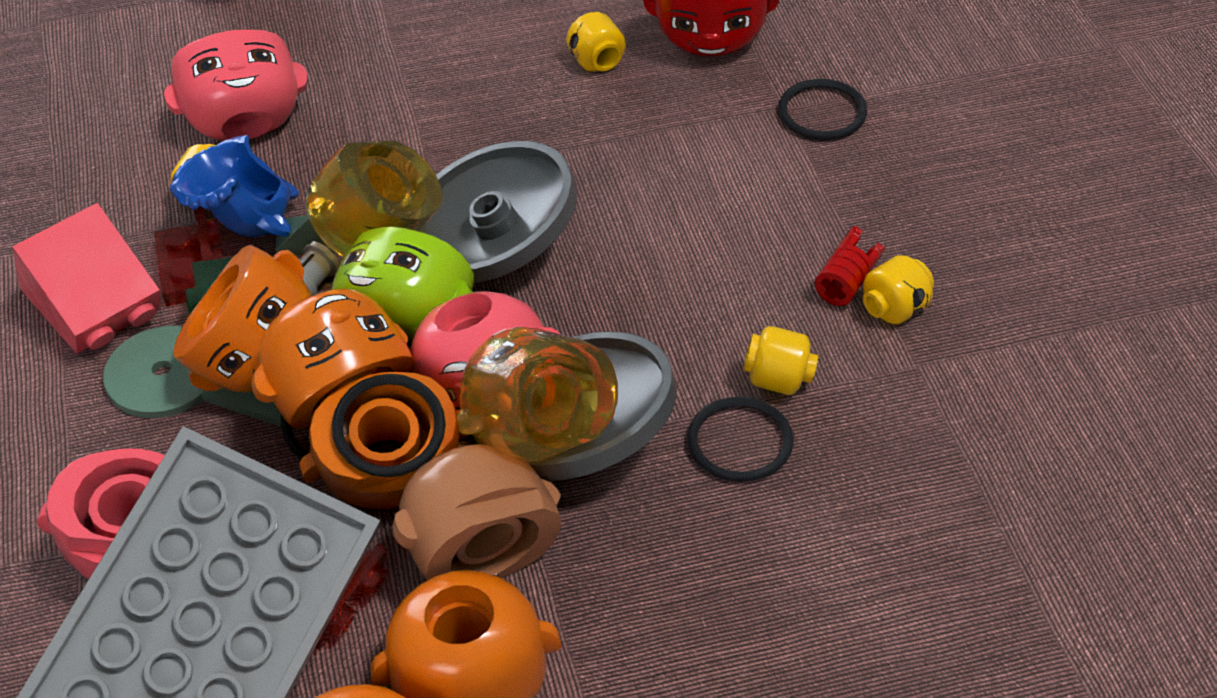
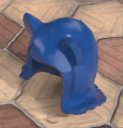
M248 135L236 136L220 142L216 146L201 150L193 155L192 158L187 159L174 174L170 190L184 207L189 206L192 210H197L198 207L208 209L228 230L236 235L258 238L267 234L288 237L291 227L284 217V213L289 201L296 199L299 191L292 184L277 176L264 161L252 152L248 143Z

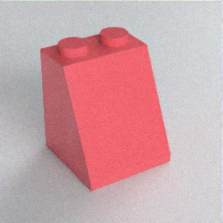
M98 203L12 246L19 288L76 354L88 348L96 350L105 346L114 338L116 332L129 325L137 327L148 322L159 309L160 289Z

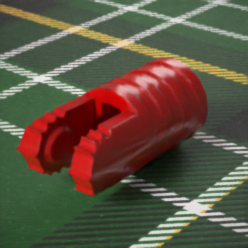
M857 226L850 228L814 281L818 295L832 305L844 306L852 301L862 286L865 276L872 271L885 251V247L879 242L872 246L867 253L856 247L855 245L861 239L863 232Z

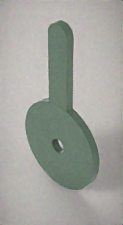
M183 326L156 327L130 337L113 351L104 367L103 383L109 399L118 409L129 415L151 419L170 417L183 413L200 402L206 401L280 426V412L277 410L274 402H261L257 400L253 392L240 393L228 391L224 388L217 391H205L191 384L189 378L190 370L178 362L173 355L175 342ZM159 368H170V371L164 375L154 374Z

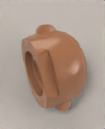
M475 444L461 446L434 457L423 464L410 478L401 496L399 510L395 513L392 525L393 534L398 544L409 549L415 564L426 581L444 573L463 570L484 572L503 578L531 564L551 547L561 527V518L557 509L561 495L551 482L540 479L530 464L514 453L491 445Z

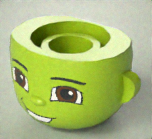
M381 227L363 232L354 241L337 270L331 290L352 289L371 297L381 305L392 321L399 325L407 334V346L410 348L417 328L433 308L450 299L473 292L474 273L462 254L443 240L406 228Z

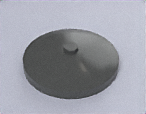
M511 141L494 144L461 157L436 174L413 200L406 214L403 228L432 235L450 244L470 264L474 273V283L492 280L526 265L555 242L568 225L574 213L578 196L577 183L564 157L558 151L545 144L531 141Z
M595 332L564 339L565 347L560 360H558L559 379L553 391L541 403L527 411L497 421L478 423L479 433L484 445L497 446L518 455L530 464L540 479L546 481L585 476L606 469L626 459L646 445L661 430L675 406L677 398L676 379L667 356L656 344L643 337L622 332Z

